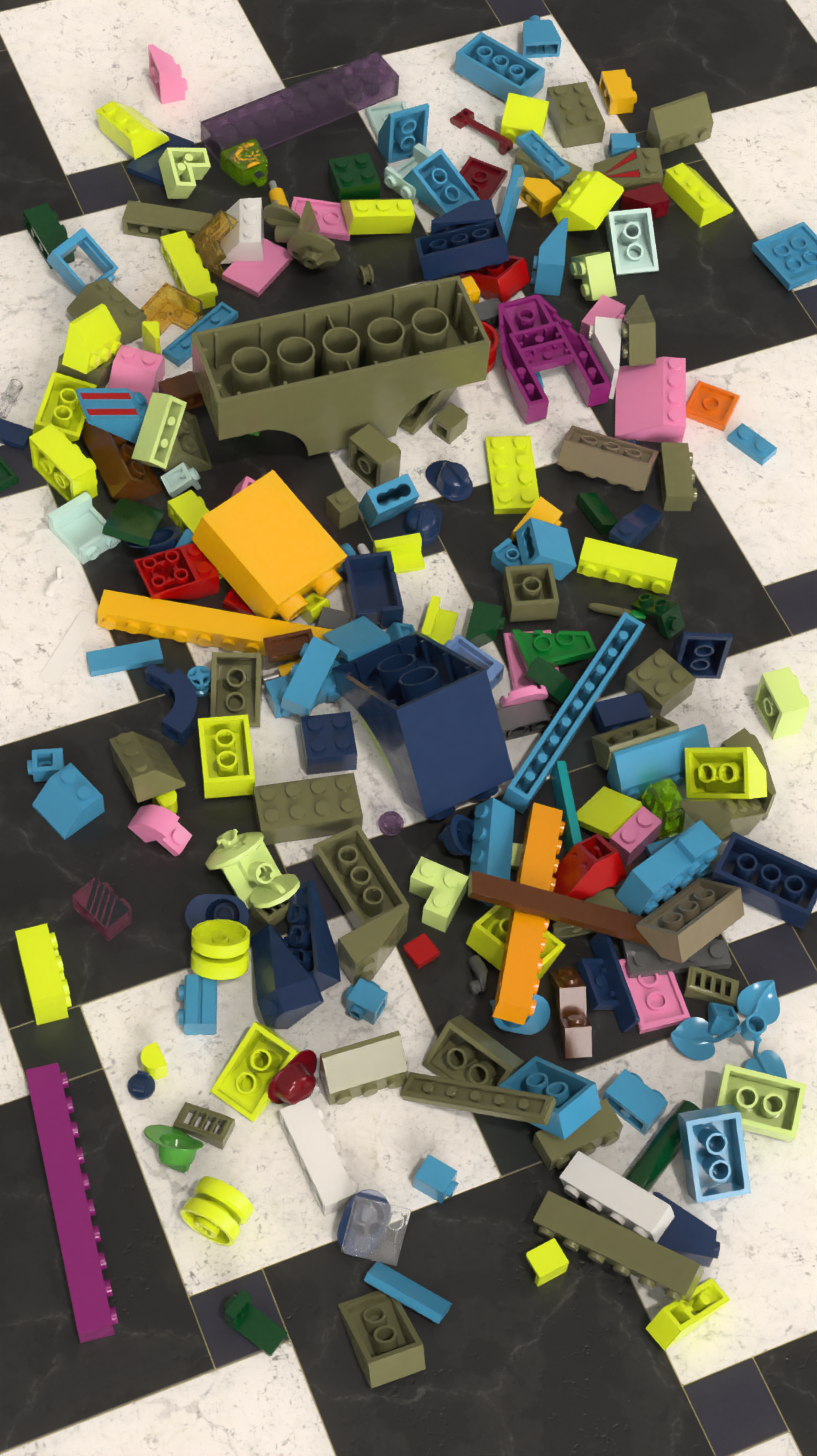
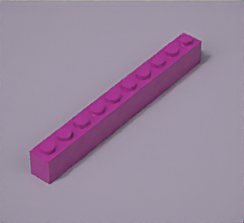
M58 1063L27 1069L25 1071L80 1343L115 1335L113 1325L119 1323L115 1306L109 1307L107 1297L113 1296L110 1280H103L102 1270L107 1269L104 1252L98 1253L96 1243L101 1242L98 1225L92 1226L90 1216H95L96 1214L93 1199L86 1198L85 1190L90 1189L87 1172L81 1173L79 1165L85 1163L82 1147L76 1148L74 1141L75 1138H79L76 1121L71 1122L69 1113H73L74 1109L71 1096L65 1097L64 1088L69 1087L66 1071L60 1072Z

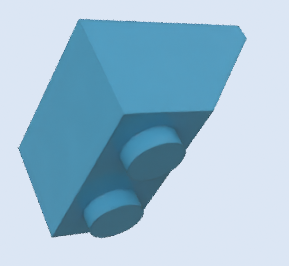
M69 763L49 778L32 804V807L63 840L105 812L103 795L72 763Z

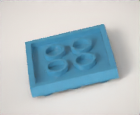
M805 222L796 224L752 244L751 250L788 291L817 279V235Z

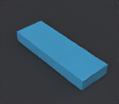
M533 130L516 137L515 143L553 181L570 173L571 167Z
M159 639L86 652L91 677L147 667L150 663L153 665L164 663Z
M379 1261L367 1272L364 1279L366 1283L437 1324L441 1322L452 1304Z

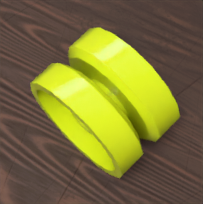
M225 919L207 920L197 924L192 929L191 946L193 948L191 952V969L193 972L201 977L212 980H228L244 975L249 968L250 930L239 922Z
M204 1176L193 1190L195 1197L187 1199L181 1208L180 1216L193 1230L203 1237L223 1246H232L241 1233L239 1225H244L248 1222L254 1212V1207L241 1192L231 1185L214 1177Z

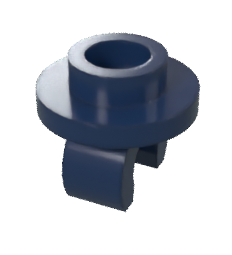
M138 1070L137 1074L133 1075L128 1081V1092L137 1100H145L151 1097L155 1091V1081L148 1072Z

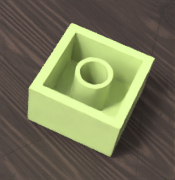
M790 667L762 674L753 701L772 739L775 740L800 733L810 703L808 697L800 689L798 677L793 675Z

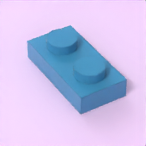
M743 423L732 431L727 438L729 443L761 466L772 458L777 451V447Z

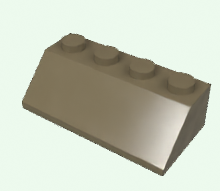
M572 425L563 439L557 465L562 466L567 471L576 470L583 472L587 477L606 479L610 484L626 485L633 491H645L659 451Z
M698 878L636 924V929L661 958L669 959L676 963H683L745 915L741 888Z

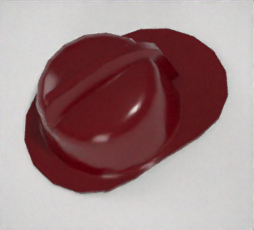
M308 1049L301 1051L273 1077L268 1087V1098L272 1103L294 1105L311 1096L316 1085L314 1073L317 1066V1056L314 1051Z

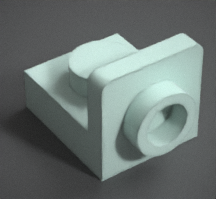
M184 462L161 476L172 498L191 486L197 491L201 489L198 482L201 478L194 467L189 468Z

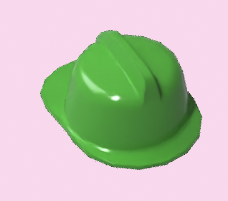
M158 1124L147 1126L144 1129L145 1136L156 1143L159 1161L180 1172H187L197 1150L204 1146L203 1142L171 1126Z

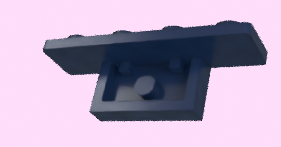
M598 932L589 941L595 958H582L576 965L586 985V993L592 1010H614L621 1032L627 1033L640 1022V1017L610 935Z

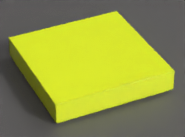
M603 786L576 812L579 826L610 839L642 807V803Z

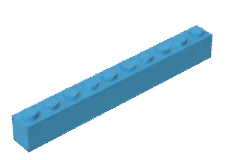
M624 612L507 787L501 802L524 814L551 773L556 761H559L594 707V703L599 700L636 644L645 626L644 623Z

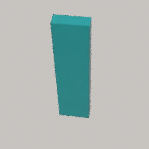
M556 761L550 777L556 807L559 810H563L561 821L565 822L562 837L567 855L576 843L582 841L566 762Z

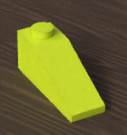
M710 1278L696 1287L689 1302L681 1299L680 1302L673 1301L662 1308L648 1324L646 1330L665 1351L686 1337L731 1299L713 1278Z

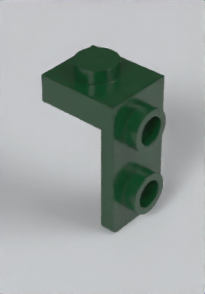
M650 593L640 595L637 600L631 603L632 609L657 618L663 638L670 639L685 628L679 603Z
M244 1289L237 1296L233 1294L224 1306L225 1323L266 1355L272 1356L287 1337V1331L252 1305V1295Z

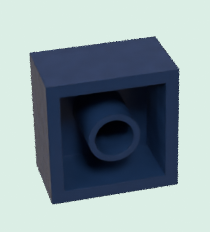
M350 712L301 717L300 735L307 775L356 770L357 748Z

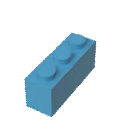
M314 636L309 644L305 643L299 655L302 659L299 664L295 663L289 675L292 679L289 685L286 683L283 685L279 697L282 698L281 708L301 717L310 716L338 659L339 647Z

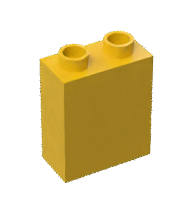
M274 470L204 515L191 538L258 617L275 619L281 615L285 621L290 622L309 605L304 599L306 596L316 591L319 596L325 597L343 581V578L337 571L347 558V555Z

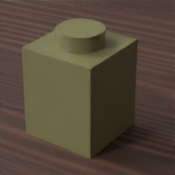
M450 403L433 418L432 433L447 444H451L467 429L468 414L463 409Z
M345 487L326 497V515L340 530L358 520L359 502Z

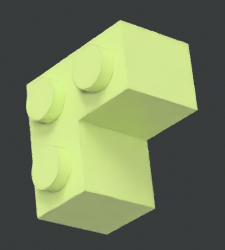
M166 148L158 162L168 199H187L196 187L195 180L203 179L211 167L206 148Z
M593 252L571 257L570 271L574 275V279H582L581 293L585 297V301L599 300L602 295L607 297L617 296L610 252Z
M421 856L410 877L409 892L427 899L423 907L422 923L445 933L467 891L469 877Z

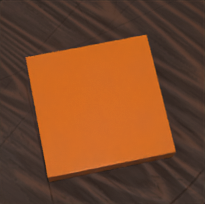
M698 380L686 404V418L724 431L740 396Z

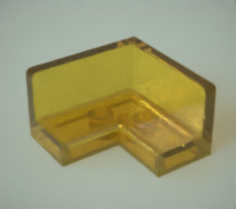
M220 210L191 237L205 268L222 277L224 272L220 263L226 258V255L219 241L238 223L235 217L223 210Z
M166 282L140 309L147 316L146 321H158L160 336L171 324L187 331L203 317V307L200 299Z

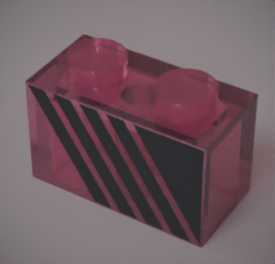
M96 876L72 895L73 908L108 942L132 923V908L129 903L123 898L119 899L114 894L112 887L107 882L102 883Z

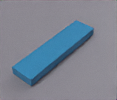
M518 164L513 166L499 217L506 245L525 179L522 165Z
M223 302L219 303L163 349L162 355L180 367L192 357L191 333L230 325L238 319V312Z

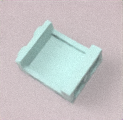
M418 143L413 147V156L394 170L389 166L384 169V184L396 191L404 199H411L412 204L415 205L420 201L415 197L416 189L404 181L403 178L414 167L434 153Z
M87 492L82 493L47 514L49 529L82 564L96 559L101 553L109 548H114L121 542V539L102 534L106 520L92 506V497Z

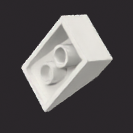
M596 316L594 325L589 327L588 338L592 340L587 341L611 383L609 399H614L619 373L622 319Z

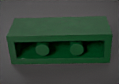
M47 203L23 211L25 228L45 261L55 248L68 239L65 226L63 224L60 225L55 210L52 211ZM76 249L63 258L67 264L75 261L74 252ZM46 261L49 268L53 269V267Z

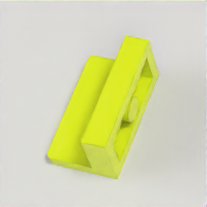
M420 533L374 541L373 553L391 551L394 572L396 574L425 569V562L421 553L422 538Z
M431 596L421 633L444 645L448 640L452 639L458 613L440 609L441 597Z

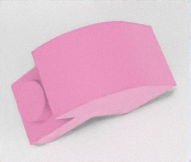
M158 805L140 807L128 825V828L145 843L157 840L173 856L180 855L192 837V834L177 822L180 817Z

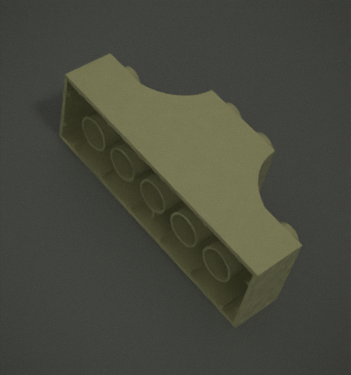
M460 276L191 333L193 373L218 439L224 440L240 437L263 430L284 431L297 436L303 441L308 456L348 447L349 437L367 424L380 430L386 438L396 436L398 426L405 415L425 398L440 390L461 387L466 384L486 380L491 344Z

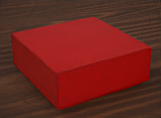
M425 933L403 946V951L417 969L425 966L440 955L439 950Z

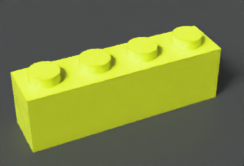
M185 230L161 236V253L190 312L216 306L217 287L215 283H211L209 271L203 267L201 255L196 253L193 239L188 237Z
M192 489L168 501V516L176 526L182 529V534L187 528L194 534L201 518L210 512L206 508L204 500L200 496L197 497ZM217 570L219 574V579L223 578L221 573Z
M585 537L577 573L669 595L677 559Z

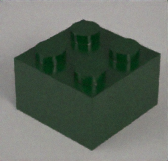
M369 153L328 159L327 178L337 203H341V200L380 199V179Z

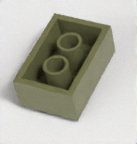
M587 82L547 87L548 115L563 148L603 141L605 122Z

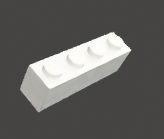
M309 1097L299 1101L297 1104L280 1109L279 1121L324 1216H327L345 1208L347 1202L358 1192V1186L353 1176L348 1177L344 1169L347 1168L346 1161L342 1153H337L333 1146L335 1144L334 1136L330 1128L325 1129L322 1123L324 1117L319 1105L314 1106Z
M580 1151L576 1153L559 1177L564 1186L563 1190L573 1199L578 1197L586 1201V1205L597 1213L603 1211L609 1215V1219L612 1222L621 1226L626 1225L633 1232L656 1243L675 1217L668 1203Z

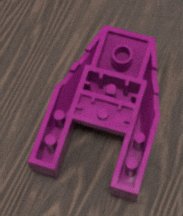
M536 294L498 304L502 362L517 409L525 424L546 419L549 400L535 375L536 372L565 365L587 408L608 402L611 383L587 339L582 333L578 334L571 328L572 324L567 319L563 320L556 314L557 310L545 299Z

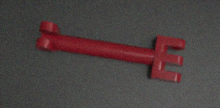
M464 108L461 112L450 118L451 124L459 129L467 125L498 142L501 155H505L507 151L513 149V143L510 139L474 120V112L467 108Z

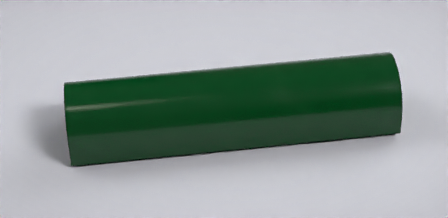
M681 1101L624 1178L649 1192L682 1149L678 1113L699 1110L700 1108L690 1101Z

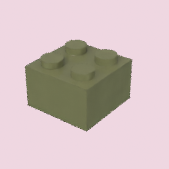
M367 424L349 437L347 467L373 489L399 477L401 450L397 444L389 441L380 430Z
M552 563L508 566L504 568L502 586L509 622L557 618L560 602Z
M660 648L627 674L623 691L627 695L641 692L651 716L660 715L665 717L692 695L696 678Z

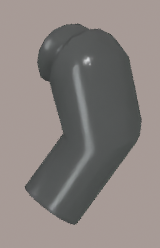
M475 955L468 961L476 977V980L469 982L470 992L474 995L484 993L488 984V969L480 956Z

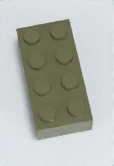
M354 773L253 787V804L258 831L263 834L265 845L334 836L358 824L362 829L363 814Z
M359 824L313 845L312 860L354 929L407 902Z

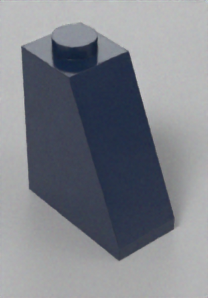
M653 1191L652 1195L671 1206L675 1216L657 1243L701 1264V1266L710 1267L713 1258L718 1259L720 1242L716 1241L717 1231L661 1193Z

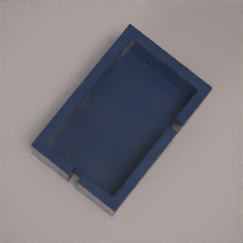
M391 551L347 556L343 562L342 574L352 620L365 616L375 625L380 624L381 628L390 627L393 622L403 623L404 608L396 573L394 572Z

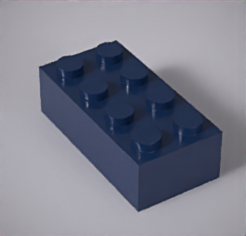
M499 218L415 238L425 281H435L448 275H459L468 270H480L484 266L500 265L510 260Z
M733 832L713 871L711 881L740 887L744 903L803 930L817 902V870Z

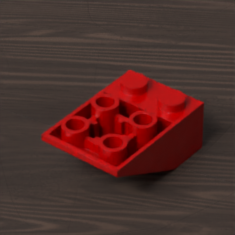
M194 542L134 560V564L152 599L198 600L219 593V574L215 566Z
M599 833L576 843L559 863L556 874L552 875V878H556L553 892L582 900L593 897L597 892L607 887L616 886L620 881L627 878L619 852Z

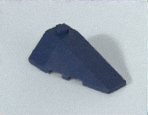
M308 880L301 884L297 892L290 897L287 921L290 923L288 937H284V940L288 944V949L294 956H298L302 961L301 965L315 977L320 992L341 981L339 958L314 881Z
M272 924L266 925L251 937L257 1003L266 1027L289 1029L324 1002L317 981L310 972L303 968L299 957L291 953L288 949V944Z

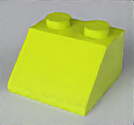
M509 93L500 134L510 139L513 144H516V137L533 130L543 140L549 101Z

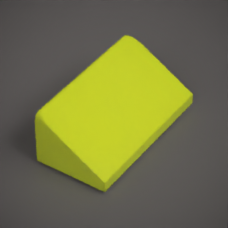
M143 321V350L161 355L160 326L158 321Z

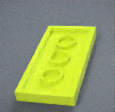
M531 436L485 437L494 514L527 513L539 499Z

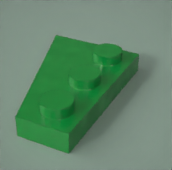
M512 629L511 632L526 671H528L537 656L555 667L594 657L597 653L588 631L543 633V630H534L533 633H526L518 629Z

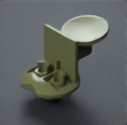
M306 201L301 218L293 210L280 204H269L265 207L263 211L264 220L275 230L276 242L287 243V250L292 258L310 269H329L336 266L340 257L335 249V243L327 237L318 234L320 228L310 201Z

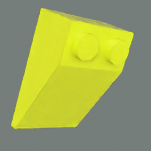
M254 1022L210 1092L252 1122H255L271 1103V1100L268 1098L269 1083L281 1069L303 1050L271 1028L266 1027L265 1024Z

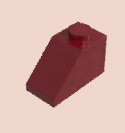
M655 183L623 192L620 197L619 210L651 208L652 219L667 215L670 198L660 183Z

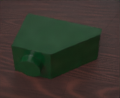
M474 601L465 639L478 648L496 640L498 630L503 631L506 617L501 616L503 606Z

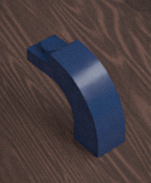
M150 663L145 669L146 684L168 696L174 703L170 712L161 721L162 735L183 746L191 737L197 725L198 706L195 688L190 679L179 669L176 668L170 675L164 668Z

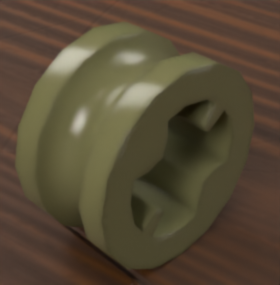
M367 264L364 268L358 266V277L362 286L366 285L367 282L370 284L374 283V273L370 264Z

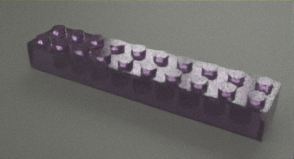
M375 52L201 121V141L220 165L224 166L234 162L230 159V156L238 149V146H243V143L249 142L254 143V145L247 148L249 152L246 150L241 152L239 155L242 156L239 158L251 155L252 150L256 153V150H264L397 96L399 75L378 52Z

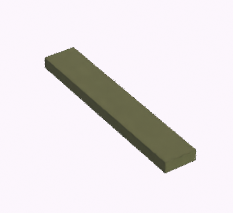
M414 1072L409 1073L400 1093L402 1099L406 1101L547 1126L557 1102L554 1096Z

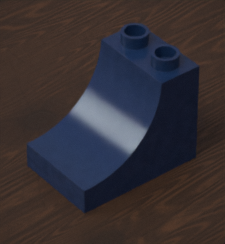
M419 631L384 645L353 661L345 662L332 668L339 695L345 698L358 711L380 744L395 775L404 803L426 819L441 820L447 818L455 812V805L470 798L481 800L492 797L499 791L498 785L514 778L486 669Z

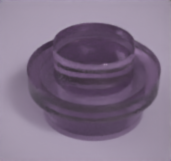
M388 811L379 818L378 827L383 834L395 836L403 830L404 821L397 812Z

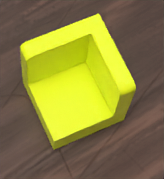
M555 1238L526 1253V1258L536 1273L534 1282L537 1287L565 1273L569 1261Z

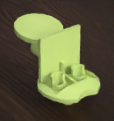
M233 829L226 831L217 838L216 843L218 847L210 854L205 865L209 870L222 869L236 896L244 901L248 909H250L251 905L261 909L278 905L289 899L299 889L300 881L294 874L282 875L263 842L264 836L261 832H246L237 835L238 831Z

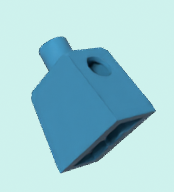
M533 15L528 21H524L522 56L526 58L559 57L561 38L553 22L549 19L540 20V17L537 15Z

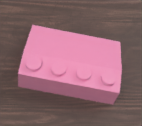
M659 357L656 358V364L619 367L615 388L614 438L658 443H682L686 429V358Z

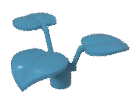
M774 980L756 982L741 991L737 997L736 1006L738 1012L747 1018L735 1029L713 1038V1034L709 1032L708 1022L705 1019L691 1017L682 1021L670 1034L672 1043L682 1055L694 1061H704L715 1054L713 1043L740 1033L745 1040L754 1041L753 1056L755 1058L746 1061L745 1069L787 1079L784 1063L775 1052L765 1050L760 1055L758 1053L759 1044L762 1041L760 1035L766 1030L767 1025L777 1020L780 1014V1003Z

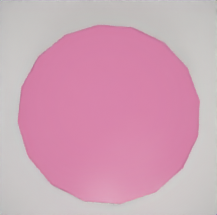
M530 685L510 691L507 698L502 695L499 699V704L501 708L534 700L544 701L549 695L545 686L541 685L540 689H538L537 686Z

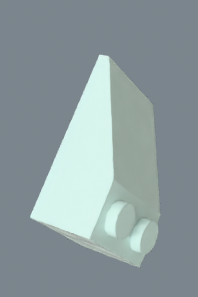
M651 208L608 212L605 218V226L616 276L659 271Z

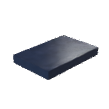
M161 130L169 137V141L136 160L133 158L126 168L127 173L164 187L158 162L166 148H194V142Z

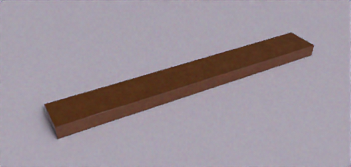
M473 870L469 874V898L651 946L636 929V924L645 917Z

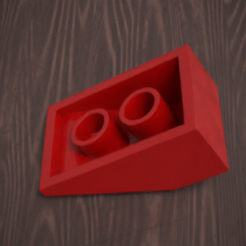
M510 255V260L500 265L492 264L484 266L480 270H468L455 275L460 276L461 279L472 276L480 290L481 296L487 300L498 298L501 303L508 301L512 295L522 290L531 281L525 258Z

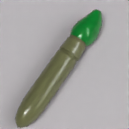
M590 603L588 605L590 610L597 613L622 617L625 612L639 621L646 619V616L637 610H628L601 603Z

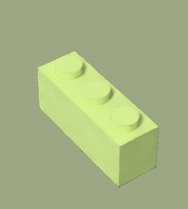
M152 392L131 459L148 466L166 469L187 402L172 395Z

